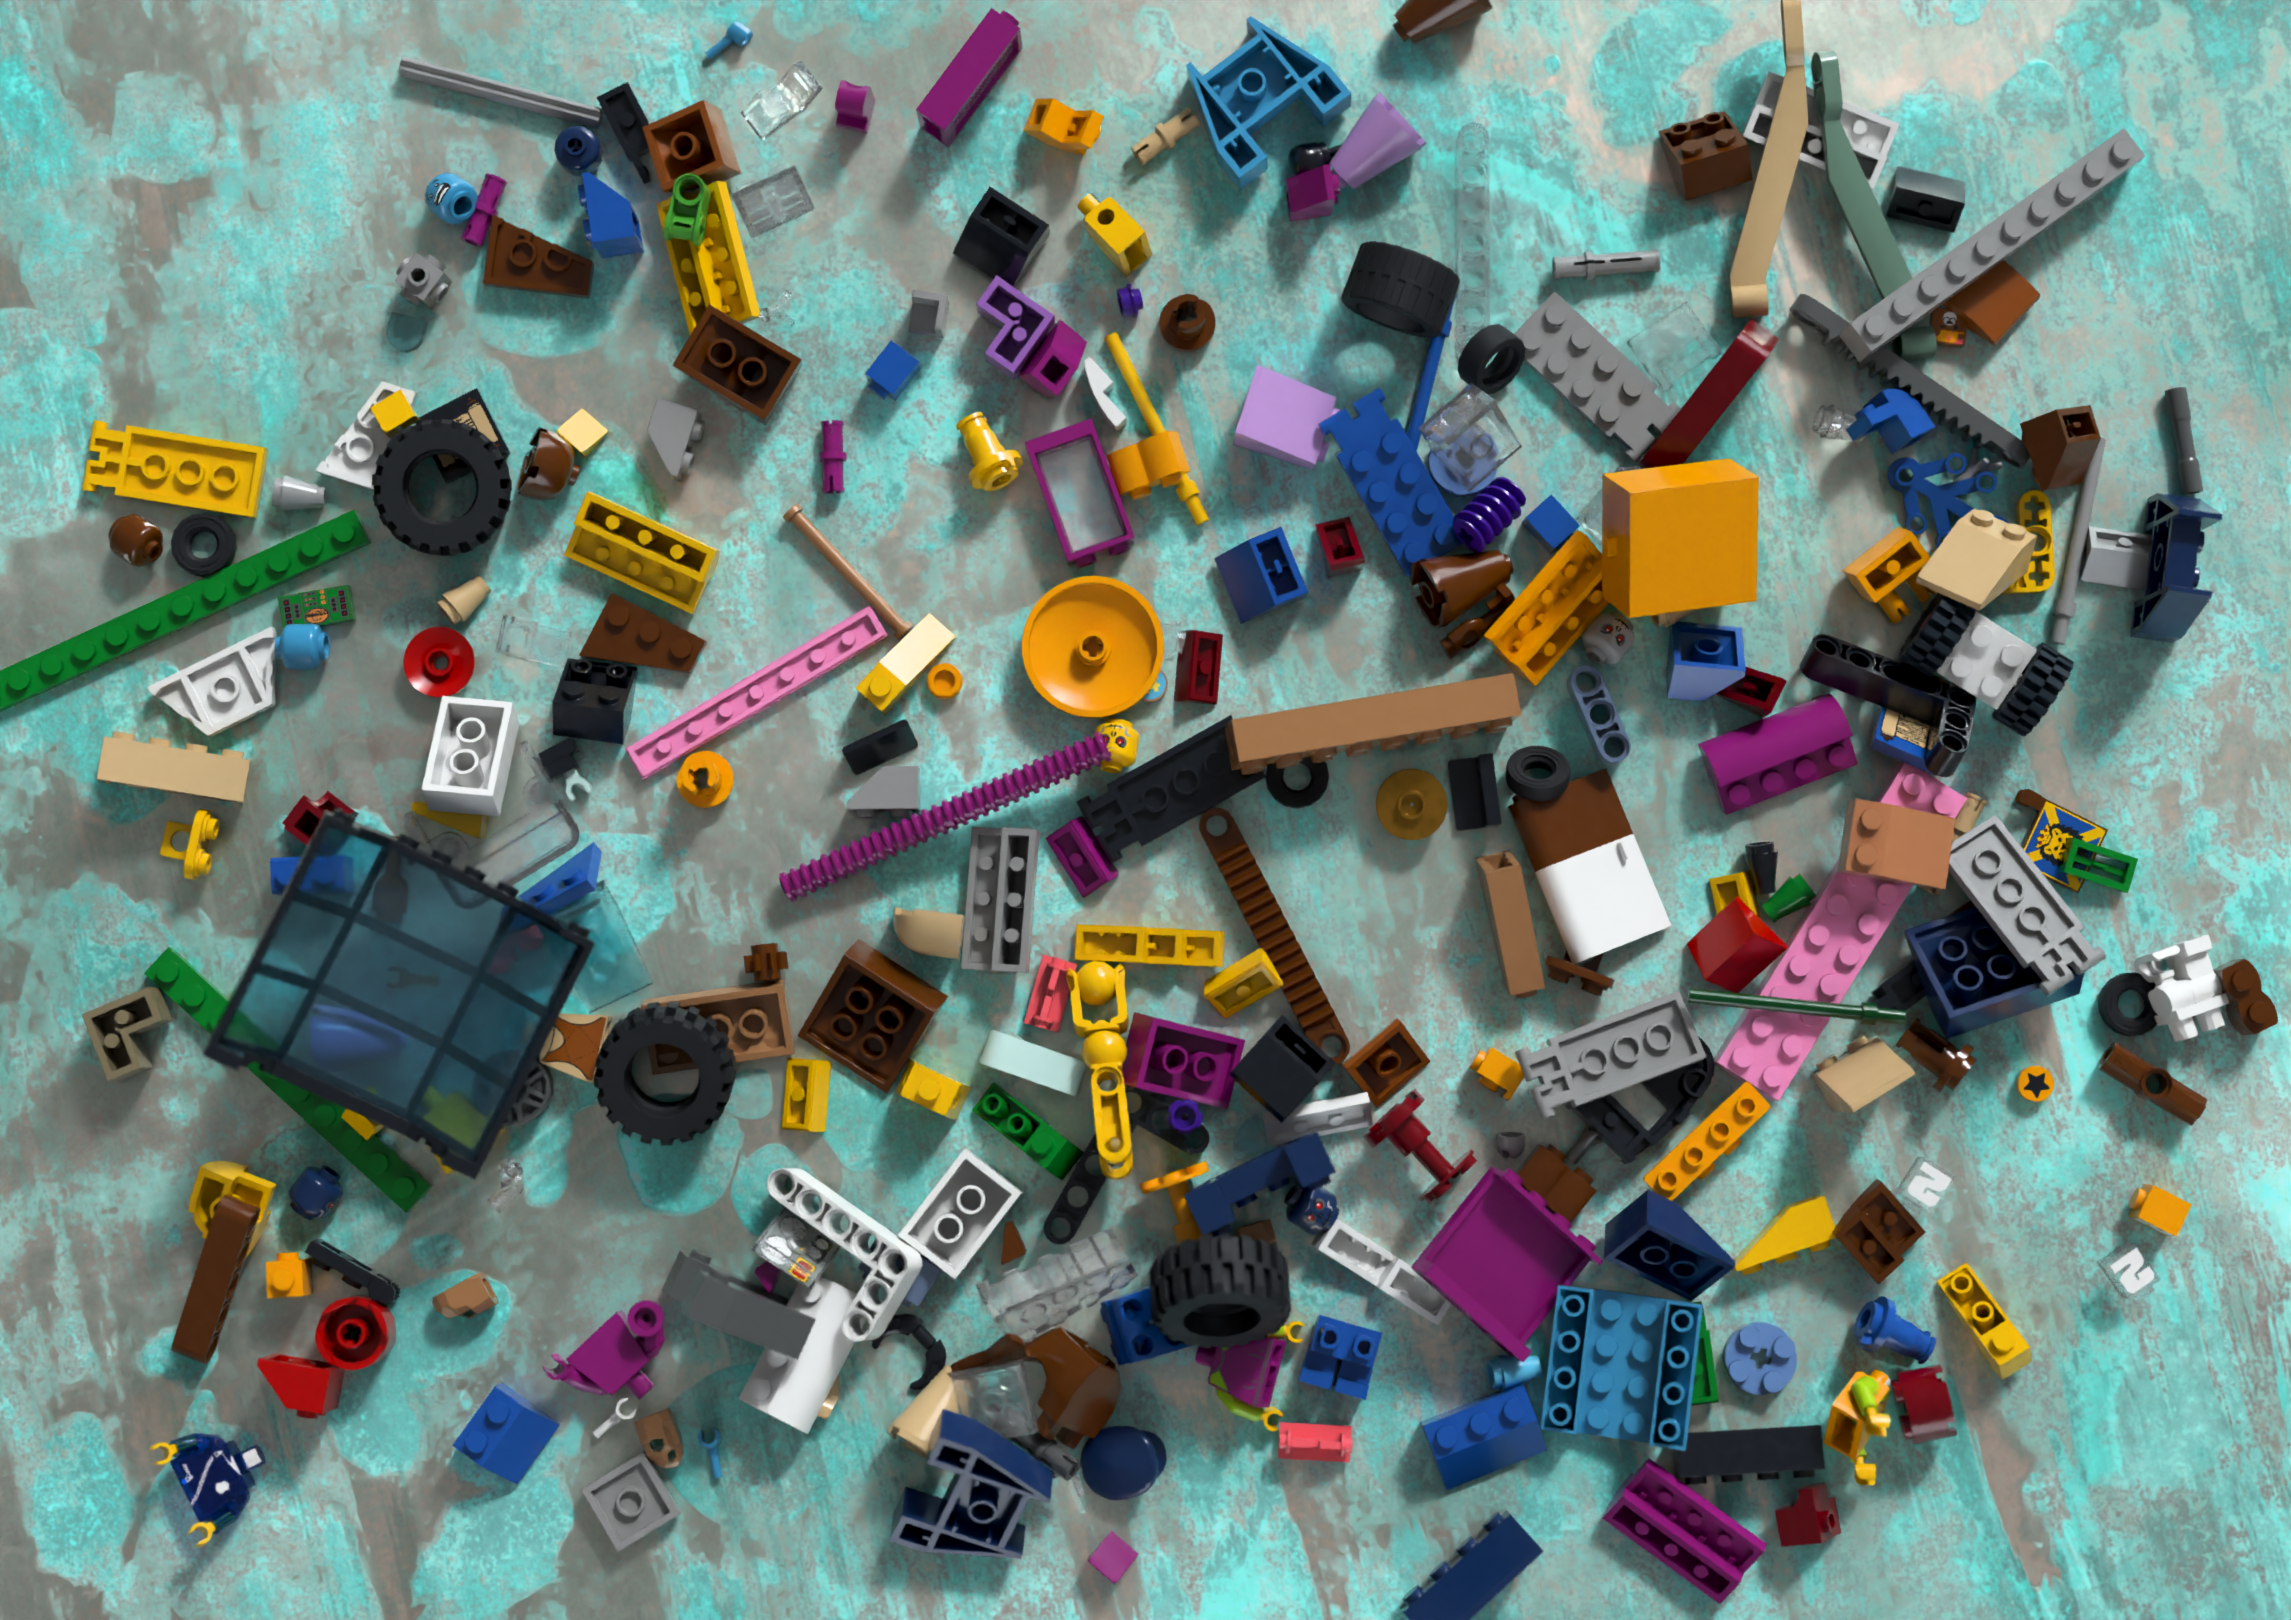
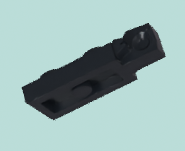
M1910 960L1878 984L1877 988L1871 992L1876 999L1870 1003L1877 1004L1878 1008L1906 1011L1924 998L1926 994L1914 960Z

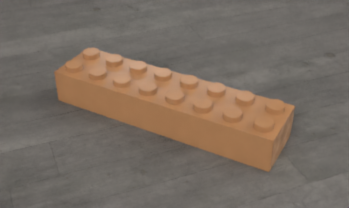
M1514 673L1232 719L1225 727V735L1232 771L1241 769L1242 775L1262 772L1263 768L1269 764L1276 763L1277 769L1294 767L1304 758L1311 757L1312 763L1332 760V756L1338 755L1337 753L1346 752L1347 757L1365 755L1368 753V750H1372L1373 747L1381 746V751L1403 748L1402 745L1412 740L1416 741V746L1435 743L1437 739L1450 734L1451 740L1471 737L1472 733L1484 728L1485 734L1506 731L1507 727L1513 726L1512 722L1521 716V709Z

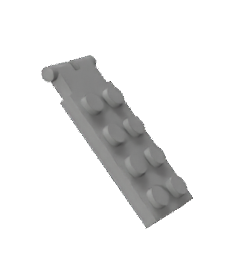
M1555 291L1514 333L1524 343L1526 349L1524 362L1603 436L1609 439L1614 435L1628 448L1624 454L1634 463L1656 440L1647 429L1651 426L1659 434H1662L1681 409L1674 402L1668 406L1654 393L1658 386Z
M1996 814L1952 842L1948 872L2024 969L2028 966L2033 968L2043 981L2039 984V987L2046 996H2049L2074 979L2068 966H2071L2078 975H2081L2106 958L2104 951L2097 946L2093 949L2081 934L2085 928Z
M1680 991L1552 1037L1546 1041L1548 1047L1530 1053L1528 1047L1515 1052L1526 1082L1536 1078L1540 1081L1541 1085L1531 1089L1530 1092L1542 1120L1555 1115L1553 1108L1571 1102L1572 1107L1575 1108L1706 1058Z

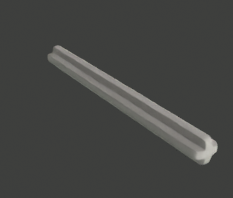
M407 57L402 58L400 61L398 73L403 78L598 128L602 121L603 112L595 106Z

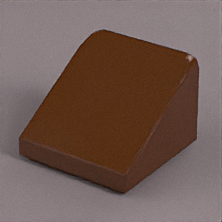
M1014 1221L1005 1223L1001 1265L1025 1255L1027 1251Z

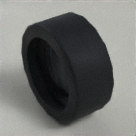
M1500 324L1489 325L1481 329L1469 340L1458 360L1460 378L1483 395L1494 394L1502 390L1514 379L1523 364L1526 350L1524 343ZM1497 353L1492 362L1486 367L1487 363L1492 358V356H1494Z

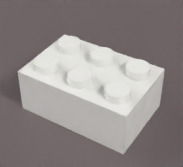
M442 696L421 789L429 810L500 817L519 727L513 702Z
M965 1148L898 1236L952 1278L956 1279L1022 1194V1191Z

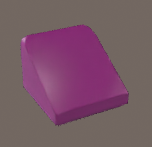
M767 1260L757 1267L754 1273L768 1293L774 1291L783 1269Z
M1111 1530L1088 1557V1562L1112 1583L1116 1584L1138 1556V1553Z

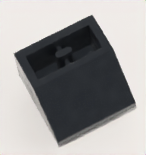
M989 187L970 215L953 251V255L993 280L997 275L1015 288L1049 237V224L992 187Z
M568 658L552 702L553 735L624 744L631 722L638 667Z
M1282 1014L1228 1075L1283 1123L1327 1074L1335 1062Z

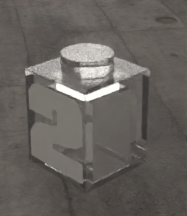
M1917 1157L1895 1193L1903 1198L1901 1204L1913 1213L1919 1215L1921 1211L1933 1214L1955 1179V1176L1927 1158Z
M2126 1242L2097 1262L2121 1298L2132 1300L2135 1298L2136 1301L2147 1297L2155 1290L2152 1285L2161 1280L2135 1243Z

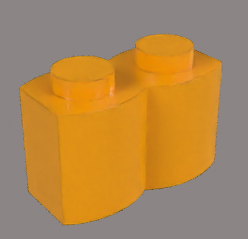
M1165 431L1107 455L1119 496H1131L1132 500L1151 495V488L1159 484L1162 485V488L1176 485L1183 481L1182 475L1190 472L1177 431Z

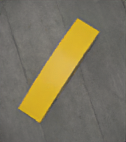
M1076 924L1075 960L1223 967L1225 932Z

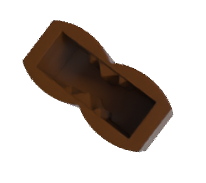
M2232 960L2213 969L2214 973L2219 977L2222 994L2226 993L2229 1001V1004H2226L2227 1016L2237 1032L2241 1035H2253L2278 1024L2276 1008L2271 999L2261 991L2259 974L2248 960Z
M1538 1144L1515 1173L1524 1180L1521 1186L1528 1192L1533 1190L1548 1202L1546 1206L1553 1213L1557 1212L1571 1223L1596 1193L1597 1190L1591 1186L1594 1179L1578 1166L1572 1171L1563 1163L1566 1156L1553 1145L1549 1144L1545 1148Z

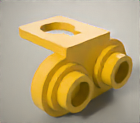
M200 808L195 815L193 825L168 821L165 827L160 854L166 857L185 860L184 877L186 879L196 880L202 874L208 875L212 865V855L207 853L209 839L215 840L218 836L219 819H215L210 810ZM179 831H185L190 835L188 848L183 852L176 851L171 844L173 835Z

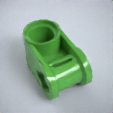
M686 173L676 179L670 207L664 223L663 236L665 240L678 238L693 241L695 246H701L706 230V217L711 192L699 176ZM690 185H699V195L693 200H686L684 198L686 188Z

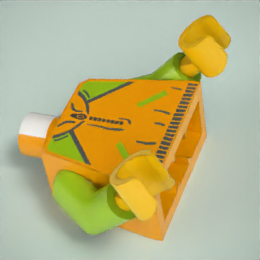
M1873 1370L1870 1375L1863 1372L1855 1373L1831 1406L1823 1442L1827 1446L1848 1456L1850 1462L1855 1464L1854 1478L1855 1482L1859 1485H1875L1876 1465L1863 1463L1867 1458L1864 1446L1871 1435L1886 1437V1428L1890 1426V1417L1888 1414H1884L1890 1392L1888 1386L1891 1380L1884 1372L1879 1370Z

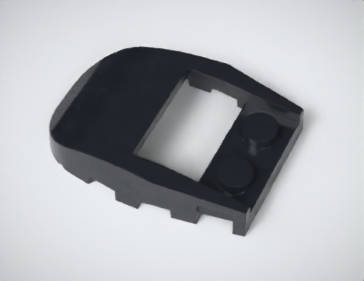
M1699 1037L1706 1054L1704 1060L1641 1083L1667 1109L1648 1131L1611 1094L1575 1108L1572 1107L1571 1102H1568L1565 1106L1586 1123L1621 1158L1620 1161L1623 1164L1632 1163L1636 1159L1635 1156L1647 1147L1655 1145L1690 1115V1109L1697 1099L1703 1096L1714 1075L1712 1053L1706 1043Z

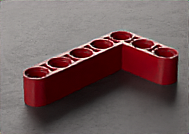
M1751 318L1641 459L1637 467L1639 469L1684 464L1765 361L1779 339Z

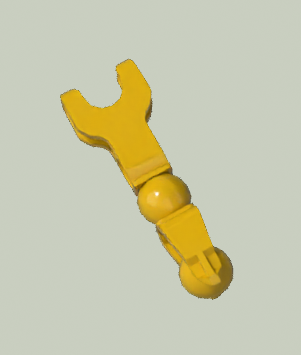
M1093 961L1085 964L1077 973L1069 968L1066 978L1071 995L1074 1030L1078 1037L1085 1038L1081 1054L1084 1063L1090 1068L1100 1168L1105 1177L1112 1180H1120L1129 1176L1133 1170L1130 1126L1122 1064L1127 1056V1047L1120 1035L1129 1028L1125 994V968L1121 962L1113 969L1105 962ZM1116 996L1118 1015L1111 1018L1110 1022L1098 1020L1095 1024H1092L1091 1021L1083 1019L1081 1000L1089 1005L1102 1006L1109 1003ZM1105 1080H1113L1118 1084L1114 1090L1109 1092L1099 1088L1100 1083ZM1125 1162L1124 1165L1118 1169L1111 1168L1108 1165Z

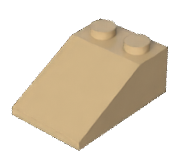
M1972 509L1957 521L1918 574L1915 583L1980 611L2027 573L2037 535L2027 532L2021 525L2009 524L1997 519L1988 511Z
M1865 1035L1846 1046L1849 1052L1839 1058L1832 1054L1817 1063L1818 1071L1811 1074V1077L1833 1112H1855L1915 1075L1912 1067L1878 1037L1867 1040Z

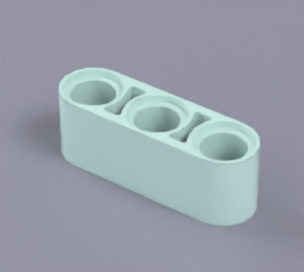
M990 1029L979 1063L1075 1097L1078 1095L1087 1069L1084 1061Z

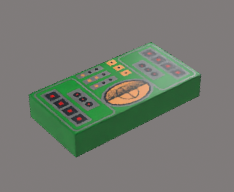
M349 585L278 597L283 629L288 624H318L320 627L356 621L351 587Z

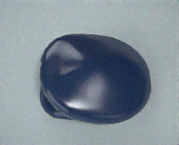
M1113 1426L1101 1429L1094 1439L1089 1438L1082 1449L1080 1462L1084 1480L1093 1492L1110 1500H1126L1144 1494L1153 1486L1156 1478L1165 1468L1167 1456L1165 1446L1156 1434L1131 1426Z

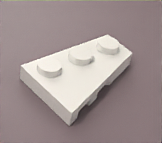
M382 381L358 412L355 421L346 433L340 436L334 444V449L325 461L322 460L315 471L374 490L372 476L376 472V461L379 455H382L387 448L386 444L392 438H396L401 434L402 431L391 438L386 436L370 407L401 389L412 408H414L418 394L415 391Z

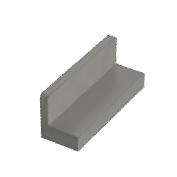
M2089 526L2085 542L2087 556L2080 574L2081 580L2145 590L2152 535Z

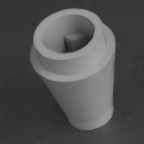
M286 475L284 478L275 477L272 506H280L281 510L323 508L326 487H319L318 485Z

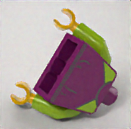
M1290 1321L1286 1325L1281 1326L1275 1334H1268L1267 1338L1260 1341H1250V1344L1240 1346L1236 1344L1230 1345L1228 1348H1220V1346H1211L1210 1348L1198 1347L1195 1361L1197 1364L1211 1367L1208 1383L1216 1387V1395L1231 1413L1254 1422L1261 1420L1270 1431L1279 1429L1276 1425L1268 1423L1267 1420L1271 1414H1278L1284 1417L1277 1407L1270 1406L1286 1341L1280 1339L1284 1336L1289 1342H1302L1304 1339H1294L1290 1334V1330L1294 1325L1305 1326L1299 1321Z

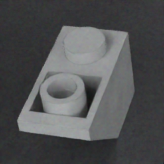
M657 397L647 432L670 475L675 481L682 482L684 474L689 475L695 457L694 454H691L694 440L700 441L705 421L701 420L702 415L698 409Z
M882 766L847 801V810L855 812V818H877V812H891L892 818H911L912 811H920L919 766Z

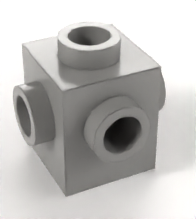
M415 252L412 258L407 257L397 269L396 274L398 276L395 281L402 288L399 294L415 306L421 302L429 309H432L436 303H439L446 296L449 285L452 283L443 272L446 266L430 254L425 259ZM425 272V278L422 281L418 282V280Z

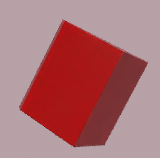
M1738 896L1687 942V946L1704 979L1733 993H1739L1788 948Z

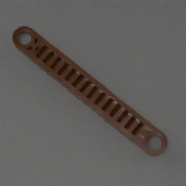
M1215 807L1207 810L1199 822L1201 836L1259 948L1266 952L1283 981V986L1280 988L1304 1034L1320 1049L1322 1042L1327 1037L1338 1038L1342 1044V1051L1338 1056L1330 1058L1335 1064L1341 1063L1349 1054V1040L1235 820L1223 808ZM1213 816H1221L1227 823V830L1220 836H1214L1207 830V821Z

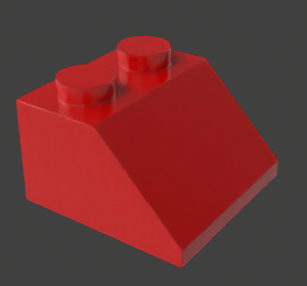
M277 1353L258 1358L257 1367L284 1406L288 1409L297 1410L296 1416L318 1419L319 1415L325 1416L326 1412L338 1408L345 1369L333 1366L325 1361Z

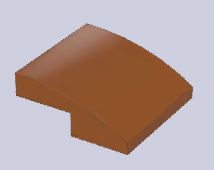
M2002 261L1942 305L1967 320V328L1993 346H1996L2040 299V293L2013 267Z

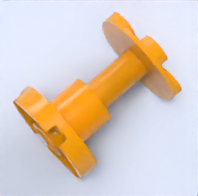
M1206 1161L1167 1173L1165 1176L1139 1184L1142 1194L1167 1188L1178 1220V1224L1172 1227L1179 1245L1181 1241L1187 1239L1196 1240L1203 1236L1184 1194L1190 1191L1187 1183L1188 1179L1209 1172Z

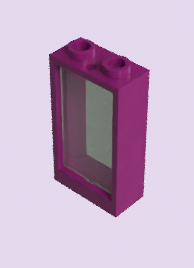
M991 8L916 109L920 128L948 148L1022 50L1021 31L1018 27L1019 22L1006 11L998 13Z
M1092 418L1026 441L1025 447L1068 566L1076 564L1077 568H1082L1097 562L1096 556L1109 552L1110 556H1116L1129 551V545L1135 543V537Z

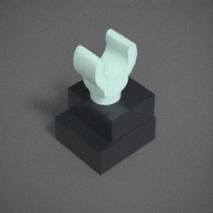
M569 737L538 755L552 779L556 780L564 776L567 784L566 795L571 801H576V797L573 794V787L576 784H582L588 793L592 792V787L587 780L580 777L576 770L579 768V765L573 755L580 752L575 740Z

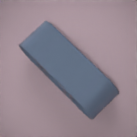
M1589 665L1580 666L1571 673L1567 680L1569 695L1597 759L1604 765H1616L1629 755L1631 748L1630 740L1599 670ZM1585 674L1591 677L1593 680V689L1591 691L1584 692L1577 687L1576 677L1578 675ZM1592 707H1601L1606 711L1607 721L1605 724L1599 725L1591 720L1590 710ZM1613 739L1620 744L1621 754L1619 757L1614 758L1606 754L1604 751L1606 740Z

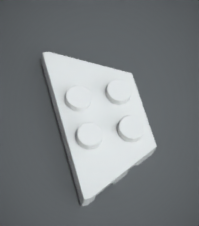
M269 627L148 686V689L153 695L159 697L203 733L212 737L275 706L276 655L274 644L277 632L275 628Z

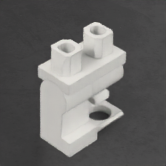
M2208 934L2143 955L2134 961L2136 972L2141 974L2149 983H2155V989L2148 993L2150 1003L2157 1013L2154 1016L2158 1026L2168 1024L2175 1042L2198 1035L2192 1018L2195 1015L2202 1032L2225 1026L2220 1006L2229 1004L2226 993L2222 994L2219 977L2214 973L2207 952L2208 949L2213 948ZM2163 959H2166L2168 971L2161 970L2160 966Z

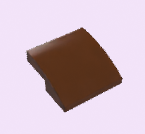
M1876 1179L1849 1207L1832 1233L1879 1285L1905 1261L1901 1255L1926 1232L1884 1183Z

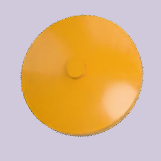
M1083 576L1067 580L1055 586L1036 603L1024 627L1022 657L1032 685L1050 705L1066 714L1080 718H1105L1130 709L1142 700L1153 687L1162 667L1164 637L1160 621L1154 609L1137 590L1113 578Z

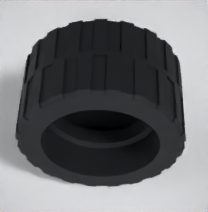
M1367 241L1360 245L1341 300L1354 313L1381 326L1412 336L1434 338L1442 333L1458 290L1460 279L1453 270L1426 255L1398 245Z

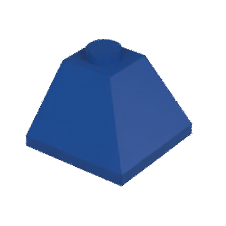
M1680 621L1670 626L1666 670L1667 698H1676L1684 701H1704L1745 677L1746 668L1741 627Z

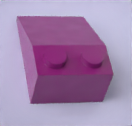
M1134 1012L1126 1042L1127 1056L1122 1064L1124 1084L1228 1109L1235 1080L1228 1074L1240 1062L1245 1040Z

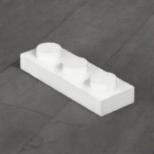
M1368 1092L1298 1105L1283 1123L1269 1111L1262 1112L1268 1146L1286 1143L1315 1131L1319 1136L1373 1126Z

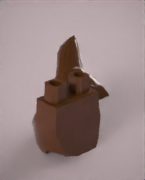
M1063 1327L1049 1330L1026 1344L1017 1335L1012 1333L1005 1334L988 1349L972 1354L950 1365L952 1373L975 1374L1007 1368L1026 1361L1042 1364L1046 1375V1383L1037 1405L1043 1412L1035 1421L1033 1427L1043 1437L1052 1441L1056 1437L1062 1444L1071 1449L1076 1448L1084 1435L1092 1439L1097 1436L1112 1416L1122 1388L1120 1374L1116 1369L1115 1363L1106 1355L1104 1356L1093 1347L1087 1345L1088 1342Z

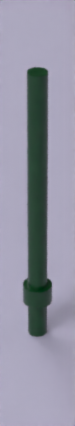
M1689 988L1687 996L1688 1003L1859 1020L1860 1024L1875 1025L1876 1022L1904 1025L1906 1020L1905 1010L1878 1008L1877 1004L1862 1002L1858 1006Z

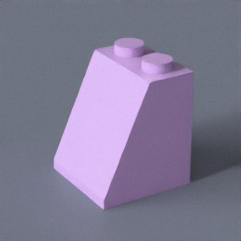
M1257 365L1235 431L1233 445L1314 470L1317 461L1324 463L1330 444L1323 441L1325 436L1318 424L1340 411V409L1334 408L1337 397Z

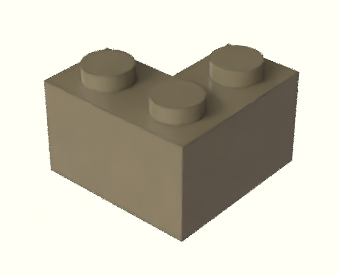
M147 987L82 1014L107 1081H121L153 1068L140 1034L173 1021L162 991L156 987Z

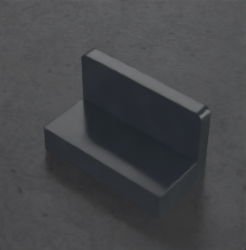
M1898 166L1895 172V186L1886 208V217L1954 233L1965 205V182Z
M1493 753L1481 754L1474 758L1450 760L1448 762V772L1456 830L1464 831L1501 825Z

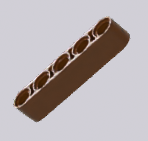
M227 1194L219 1201L172 1343L171 1350L203 1364H207L212 1358L259 1218L260 1207Z

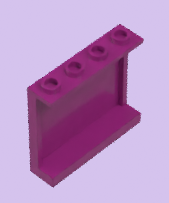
M1491 1166L1410 1268L1503 1351L1515 1359L1524 1362L1532 1352L1524 1344L1555 1306L1558 1285L1570 1286L1589 1261L1601 1265L1603 1260L1593 1252L1596 1246L1581 1234L1576 1237L1570 1231L1572 1224L1557 1212L1552 1215L1545 1208L1548 1202L1533 1190L1528 1193L1521 1186L1524 1180L1509 1168L1501 1171Z

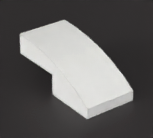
M1089 356L1084 361L1090 392L1099 411L1117 433L1127 424L1126 416L1106 396L1113 390V381Z

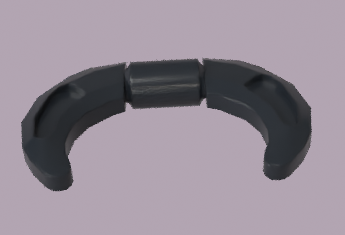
M911 1314L894 1315L884 1333L879 1338L872 1340V1348L877 1349L881 1341L888 1335L898 1333L909 1336L912 1333V1336L928 1351L925 1353L927 1365L925 1373L920 1379L910 1384V1389H923L944 1368L947 1358L946 1349L941 1339L936 1342V1339L921 1325L924 1322L922 1319Z

